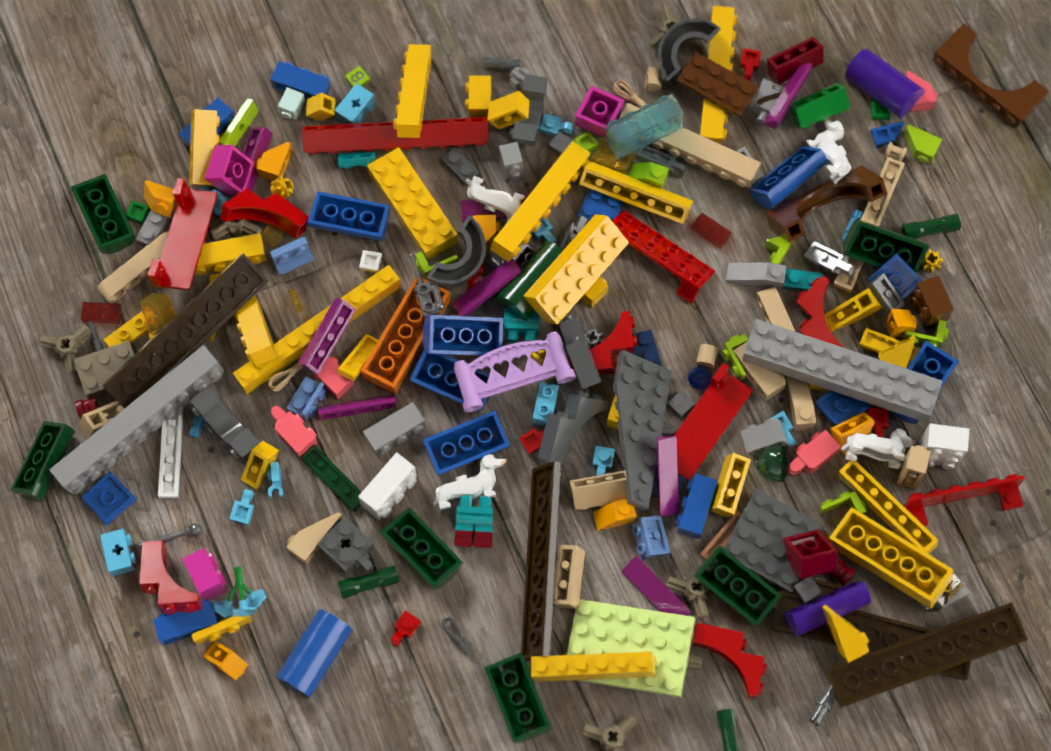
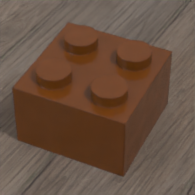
M936 276L917 283L910 301L912 306L918 311L920 324L924 325L925 330L936 327L939 320L948 321L954 309L940 277Z

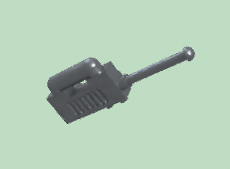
M412 253L409 257L411 258L418 281L414 291L417 292L416 298L420 301L422 314L425 319L428 315H439V311L444 309V304L438 285H431L430 281L423 283L415 261V255ZM430 294H433L435 303L432 302Z

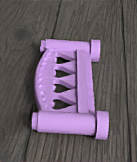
M558 332L547 334L546 340L518 342L497 348L469 364L465 360L454 363V371L464 400L462 404L464 411L469 413L483 407L481 399L556 376L558 384L574 380L576 375L574 369L570 367ZM540 350L546 351L543 366L530 357L531 353H538ZM528 357L524 372L512 364L514 358ZM504 361L509 363L506 378L493 369L495 364H501ZM485 367L491 369L487 384L475 375L476 370H483Z

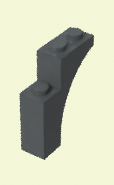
M571 314L562 319L563 322L559 323V326L565 338L566 348L582 389L600 383L602 380L591 354L580 316L575 317L574 314Z
M578 391L577 394L569 393L565 411H557V414H548L538 458L546 462L558 461L564 465L568 449L578 430L592 416L601 411L608 410L610 402L604 400L603 395L592 393V396L583 391Z

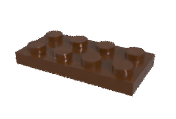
M697 52L694 53L677 79V84L739 118L759 90V86Z

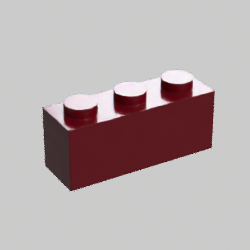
M813 36L768 58V76L779 85L789 80L800 65L811 63L812 68L824 63L823 46Z

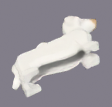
M825 120L824 125L827 130L818 134L814 141H806L809 147L823 150L827 159V169L831 174L830 179L834 184H837L842 177L850 172L851 165L845 156L846 151L843 146H837L835 141L842 139L844 135V128L841 122Z
M473 176L472 181L467 179V196L485 204V209L493 212L498 209L504 212L507 216L506 224L521 206V200L525 197L516 192L512 197L504 191L486 189L480 186L484 179Z
M898 428L891 433L890 439L881 438L875 434L864 435L856 433L847 437V443L841 449L842 451L846 450L845 459L856 461L857 456L854 454H864L878 461H888L890 468L899 469L901 466L900 461H904L906 458L904 455L905 447L911 448V446L916 444V441L908 437L905 431Z
M491 454L480 459V473L470 478H467V475L455 478V482L439 486L435 491L436 500L433 506L439 504L440 511L451 509L449 501L461 499V495H472V499L478 498L482 494L491 498L496 497L495 491L492 490L496 483L494 469L504 466L507 460L496 459Z

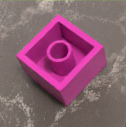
M591 86L575 115V125L608 140L624 110L625 100Z
M215 145L204 179L226 196H235L238 192H242L247 188L254 162L233 145Z
M205 548L182 558L203 600L208 601L227 592L224 587L227 585V582L219 569L216 570L219 566L211 552L207 553Z

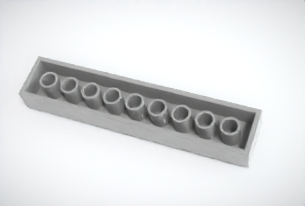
M759 319L755 320L742 361L926 423H928L932 415L942 384V380Z
M203 345L50 469L51 473L71 494L80 493L88 482L96 480L101 475V472L106 468L112 467L120 456L127 455L131 451V447L136 443L143 442L147 438V434L159 429L162 426V421L166 418L174 417L180 407L190 404L195 395L199 394L211 382L218 381L225 371Z

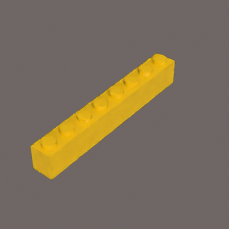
M713 5L711 22L720 27L721 31L709 42L707 58L732 71L733 63H730V58L734 57V47H731V43L735 42L736 31H733V26L737 25V15H734L735 8ZM703 98L700 135L722 144V140H726L727 129L723 128L724 123L727 124L728 112Z
M572 141L495 237L490 250L508 262L512 257L516 258L522 250V244L526 245L532 237L530 234L533 231L537 232L540 228L541 220L548 218L552 211L550 210L552 206L556 207L561 200L560 196L567 194L571 187L570 183L577 181L581 174L579 173L581 169L584 170L585 166L590 162L588 159L591 153Z

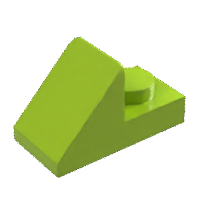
M781 236L766 240L765 248L773 251L769 262L781 264L793 241L788 242Z

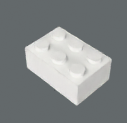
M929 424L919 441V446H923L926 450L931 451L927 467L937 465L949 470L957 468L968 452L969 429Z
M396 452L358 496L361 507L378 521L382 517L386 518L390 514L394 503L398 504L402 500L406 489H411L417 481L415 466Z

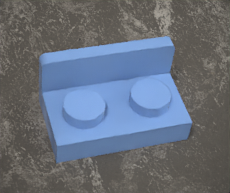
M305 236L270 251L272 260L280 275L314 261Z
M305 377L286 407L287 411L294 415L298 414L307 421L309 416L312 417L315 414L316 405L319 400L322 401L326 396L325 384L322 382L319 384Z
M661 516L642 517L632 523V532L636 539L637 552L640 555L641 561L650 557L670 554Z

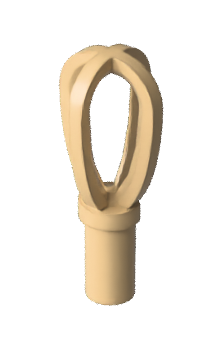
M625 80L615 82L613 90L618 96L625 100H630L643 110L645 109L647 104L635 94L632 87ZM617 85L623 87L630 95L621 90Z
M296 363L291 368L276 373L269 379L268 386L275 392L280 391L287 385L291 377L304 367ZM285 375H288V376H287L282 382H280L278 385H276V386H273V385H272V384H273L275 381H277L278 379L282 378V377L285 376Z

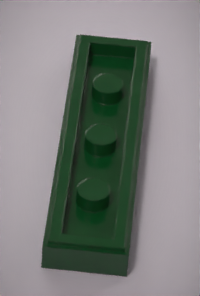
M315 445L300 457L353 512L361 506L358 496L362 491Z

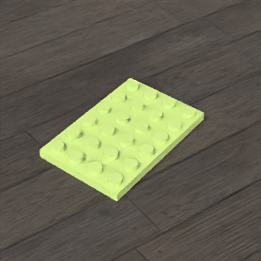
M579 599L567 655L652 651L655 655L656 677L578 681L681 697L695 617Z

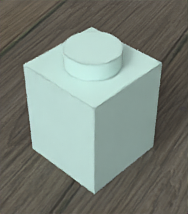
M287 88L278 104L281 116L286 119L297 120L306 103L304 94Z

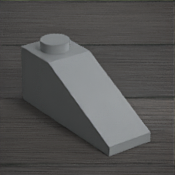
M768 262L729 263L726 282L765 289L774 286L777 291H781L785 279L786 265Z

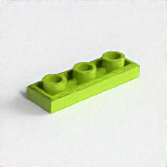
M247 99L241 105L239 112L231 120L225 133L221 135L220 145H233L234 147L237 145L259 112L253 100Z

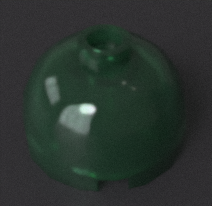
M783 443L763 448L759 458H756V469L760 470L762 477L770 482H785L787 477V471H784L785 464L787 465L785 446Z

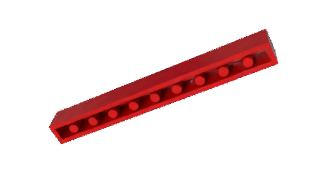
M487 117L422 120L420 138L397 137V129L393 128V122L303 126V152L315 155L325 151L328 154H334L338 151L353 153L356 150L372 152L374 149L390 151L398 147L401 150H409L411 147L428 149L430 146L446 148L448 145L465 147L466 144L483 146L485 143H488Z

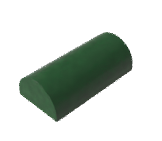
M106 174L71 186L74 197L101 253H116L133 243L135 235Z
M856 219L846 235L843 254L880 268L897 253L917 273L929 245Z
M546 241L523 266L521 273L507 284L496 299L524 321H527L535 312V309L524 298V294L563 250L556 244Z
M43 421L10 491L29 500L41 503L54 478L50 469L63 459L75 434V430L67 424Z
M410 507L380 531V535L434 590L444 586L463 565V561Z
M720 545L711 551L694 574L698 580L756 627L782 596Z
M522 652L484 667L514 744L534 739L552 729Z

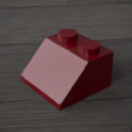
M819 530L783 538L791 569L800 579L836 570L838 550Z

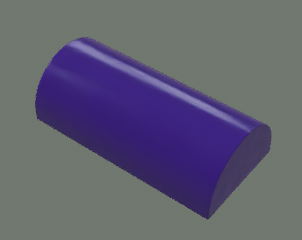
M869 49L860 51L852 59L845 73L846 80L900 119L908 113L925 93V89Z
M852 582L784 613V616L796 636H800L828 623L822 606L827 605L842 617L870 604L871 597L865 582Z

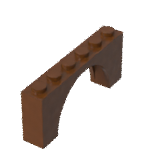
M963 23L935 52L932 61H934L937 67L944 69L952 79L959 81L966 90L974 93L981 102L989 105L995 113L1004 117L1007 123L1018 128L1042 103L1049 91L1036 80L1023 88L1010 91L994 89L981 82L972 71L969 63V49L974 44L978 34Z
M861 165L842 177L837 184L830 180L765 212L769 228L786 241L791 242L806 235L802 222L817 208L843 199L854 198L873 202L887 195L883 178Z

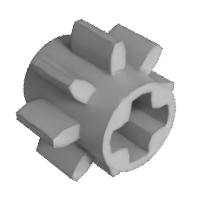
M521 67L514 68L509 74L511 78L510 84L517 89L520 87V82L524 81L525 74L530 75L531 72L526 67H523V69Z
M596 328L593 330L585 329V336L590 349L603 342L600 339L602 338V333L598 334Z

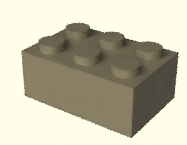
M130 341L74 359L87 397H97L108 393L102 385L135 355Z

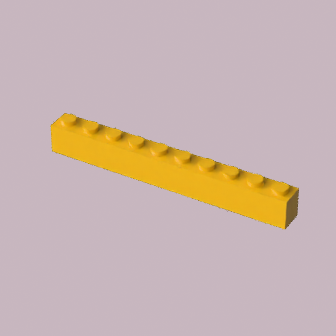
M390 265L340 298L356 308L349 323L401 288L400 278ZM331 305L275 343L274 348L277 358L258 366L251 360L233 372L235 380L246 395L302 357Z

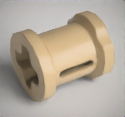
M890 142L884 158L890 157L902 162L907 148L902 149Z

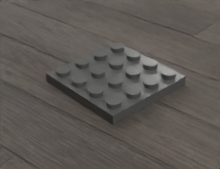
M755 488L724 549L758 577L784 591L792 593L799 577L791 569L783 538L814 530H819L822 533L825 526Z

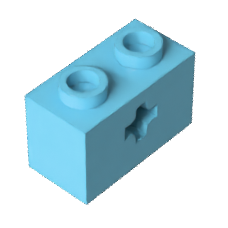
M356 83L335 109L336 119L344 124L363 123L365 115L371 112L376 105L374 94Z
M540 382L533 414V425L545 427L548 414H555L559 385Z
M124 529L101 534L100 537L109 574L116 576L135 571L134 564L137 563L135 553H131L130 545H133L131 535L127 534ZM118 549H122L121 555H117L119 553Z

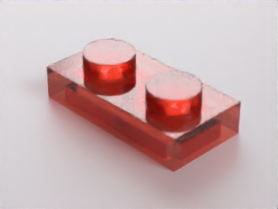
M703 212L691 225L693 231L720 249L723 248L732 236L731 231Z
M83 302L80 320L82 322L120 324L122 306L118 303Z

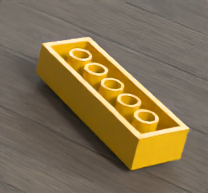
M399 147L367 165L369 176L419 251H422L426 261L458 243L456 231Z
M595 214L524 294V298L546 323L558 325L629 242L608 216Z
M852 507L829 537V542L838 552L932 609L953 579L952 568Z

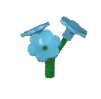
M236 566L234 567L235 585L230 595L224 601H214L213 603L214 611L226 618L229 616L245 617L255 614L256 608L266 599L264 590H249L243 582L242 567ZM238 588L240 596V608L235 610V608L231 606L232 598ZM243 589L245 590L246 596L248 597L246 599H244Z

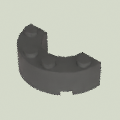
M689 18L677 22L666 31L659 44L658 63L662 75L667 82L681 70L676 57L680 45L686 40L693 38L701 39L708 44L721 31L720 27L706 19Z
M525 74L524 81L520 82L519 92H522L530 100L528 119L513 124V129H510L509 139L512 142L535 146V143H537L544 110L543 103L544 96H546L547 77Z
M470 215L467 217L457 234L465 244L464 257L454 264H442L437 261L428 274L427 281L440 287H455L469 281L479 271L485 257L486 243L484 233L473 217Z
M208 386L190 401L193 406L191 411L197 417L200 416L207 424L205 427L212 436L216 434L220 439L218 440L220 445L225 450L229 448L230 453L236 459L239 457L243 458L260 443L247 428L242 426L233 417L218 396Z

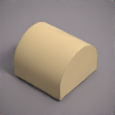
M649 67L645 74V90L658 91L661 89V70L657 67Z
M701 344L696 365L714 369L719 349L710 344Z

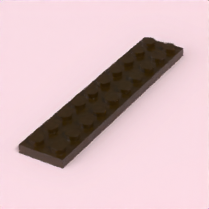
M241 253L102 386L125 409L199 349L269 282L268 279L244 253Z
M552 461L532 468L521 652L526 662L531 661V657L550 656L551 651L550 642L552 612L554 608V574L556 571L555 556L557 552L556 538L558 533L557 521L561 462Z
M779 590V594L782 596L776 602L770 629L796 636L788 625L784 613L802 606L804 603L798 594ZM859 610L842 616L860 633L864 632L867 636L869 652L866 654L933 631L932 629ZM828 623L798 636L837 647ZM971 661L938 674L967 681Z
M1011 602L863 655L849 663L844 662L827 668L825 672L839 707L843 708L1026 642L1028 638Z

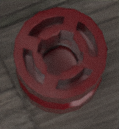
M95 396L88 397L87 400L80 399L75 401L80 419L83 414L98 409Z
M839 559L836 564V570L828 574L833 578L836 577L839 583L845 586L856 570L852 567H847L845 562Z

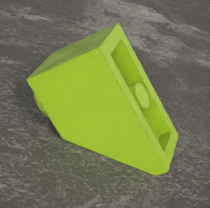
M908 124L904 136L913 158L917 159L920 163L930 165L942 139Z
M653 162L633 163L628 176L663 189L668 178L669 168Z

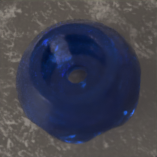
M697 366L690 370L687 379L692 388L703 390L711 383L712 377L708 369Z

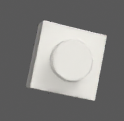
M363 250L359 269L378 273L382 253Z

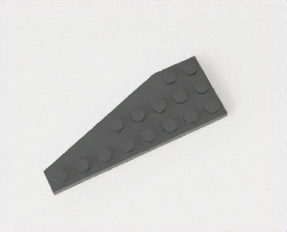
M622 350L618 356L613 391L616 393L617 398L615 406L619 414L621 451L624 453V461L622 462L623 468L626 469L627 480H625L627 501L632 506L646 510L649 508L657 462V437H661L672 371Z

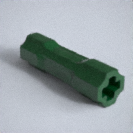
M951 214L922 222L905 223L902 225V234L918 239L922 236L942 232L959 231L961 221L958 214Z
M393 565L380 569L377 572L338 581L342 599L381 586L396 584L400 581L396 567Z
M734 709L716 711L724 751H739L735 731Z

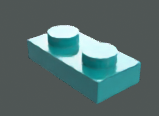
M375 151L338 154V165L344 169H351L354 166L367 167L368 164L376 160Z
M786 269L783 289L805 290L807 292L811 288L810 284L817 277L821 278L823 273Z

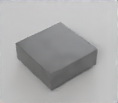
M559 131L549 143V148L562 155L574 140Z
M682 391L667 404L680 418L695 405Z
M808 577L794 586V590L804 604L822 593L812 577Z

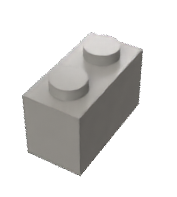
M513 142L499 146L500 164L505 181H516L523 177V160L518 143Z
M769 418L760 425H749L745 430L741 431L746 452L751 456L788 445L783 423L775 418Z

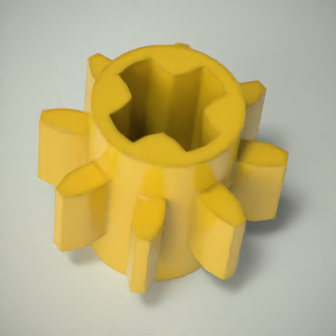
M282 176L275 178V181L271 182L272 194L277 193L284 199L289 198V195L293 194V183L287 177L283 179Z
M929 249L920 264L923 267V272L928 271L932 274L934 269L940 270L941 266L939 264L942 263L943 258H939V252H933Z

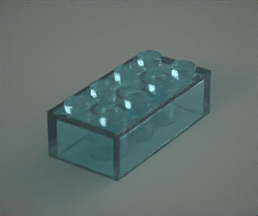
M673 94L662 96L658 101L652 104H645L641 109L635 112L631 111L619 120L610 121L606 125L607 144L618 160L682 129L683 110Z

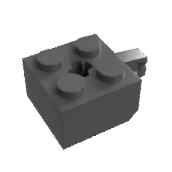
M346 517L317 544L319 550L346 575L355 567L358 569L361 566L368 573L374 568L373 564L368 560L370 557L368 553L374 548V543ZM344 544H346V545L349 544L350 547H349V548H347V547H344V548H343V545H344Z

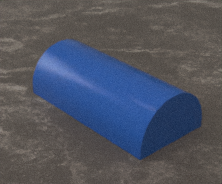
M802 146L748 191L760 206L771 210L827 163L826 156L822 149Z
M317 191L308 226L383 241L389 223L390 205Z
M428 315L425 319L423 346L426 353L482 356L502 347L503 318Z
M925 341L907 369L942 380V387L959 361L928 341ZM890 411L893 415L907 423L916 424L919 421Z
M424 350L410 381L460 404L464 403L454 371V363L459 360L446 354H429ZM480 369L475 371V375L487 384L490 374ZM490 397L481 399L483 407L477 410L478 412L484 409Z
M495 410L423 439L425 449L437 476L510 447Z
M319 609L276 678L311 698L353 631L352 628L331 613Z

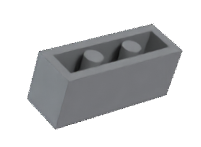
M412 402L364 430L363 433L377 456L390 451V447L395 444L400 445L408 439L407 437L412 434L417 435L421 433L426 424L419 410Z

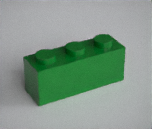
M838 83L794 101L790 105L793 122L801 129L809 128L818 121H825L828 117L842 114L846 109L851 108L846 88Z

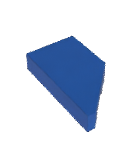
M901 121L871 129L870 134L875 148L889 145L890 142L894 143L904 122Z

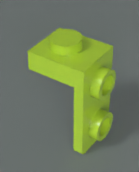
M422 251L415 254L418 271L422 272L426 280L434 265L429 267ZM454 255L440 263L454 264L459 262V258L457 255Z
M939 320L934 337L905 331L902 340L914 335V345H923L925 341H928L940 349L943 339L946 340L948 336L947 321Z
M746 334L731 337L724 344L722 351L725 360L730 361L732 365L731 370L734 376L738 377L740 381L745 379L746 373L733 350L748 341Z
M846 491L840 494L839 498L834 501L828 499L821 503L818 511L821 515L848 503L850 508L852 507L865 515L867 506L864 500L859 498L856 491L852 493Z

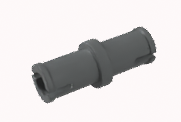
M484 57L483 69H499V71H503V69L513 70L516 67L520 68V59Z
M831 685L827 686L821 699L817 700V706L808 719L812 724L816 722V726L821 725L826 713L832 709L831 704L835 699V695Z

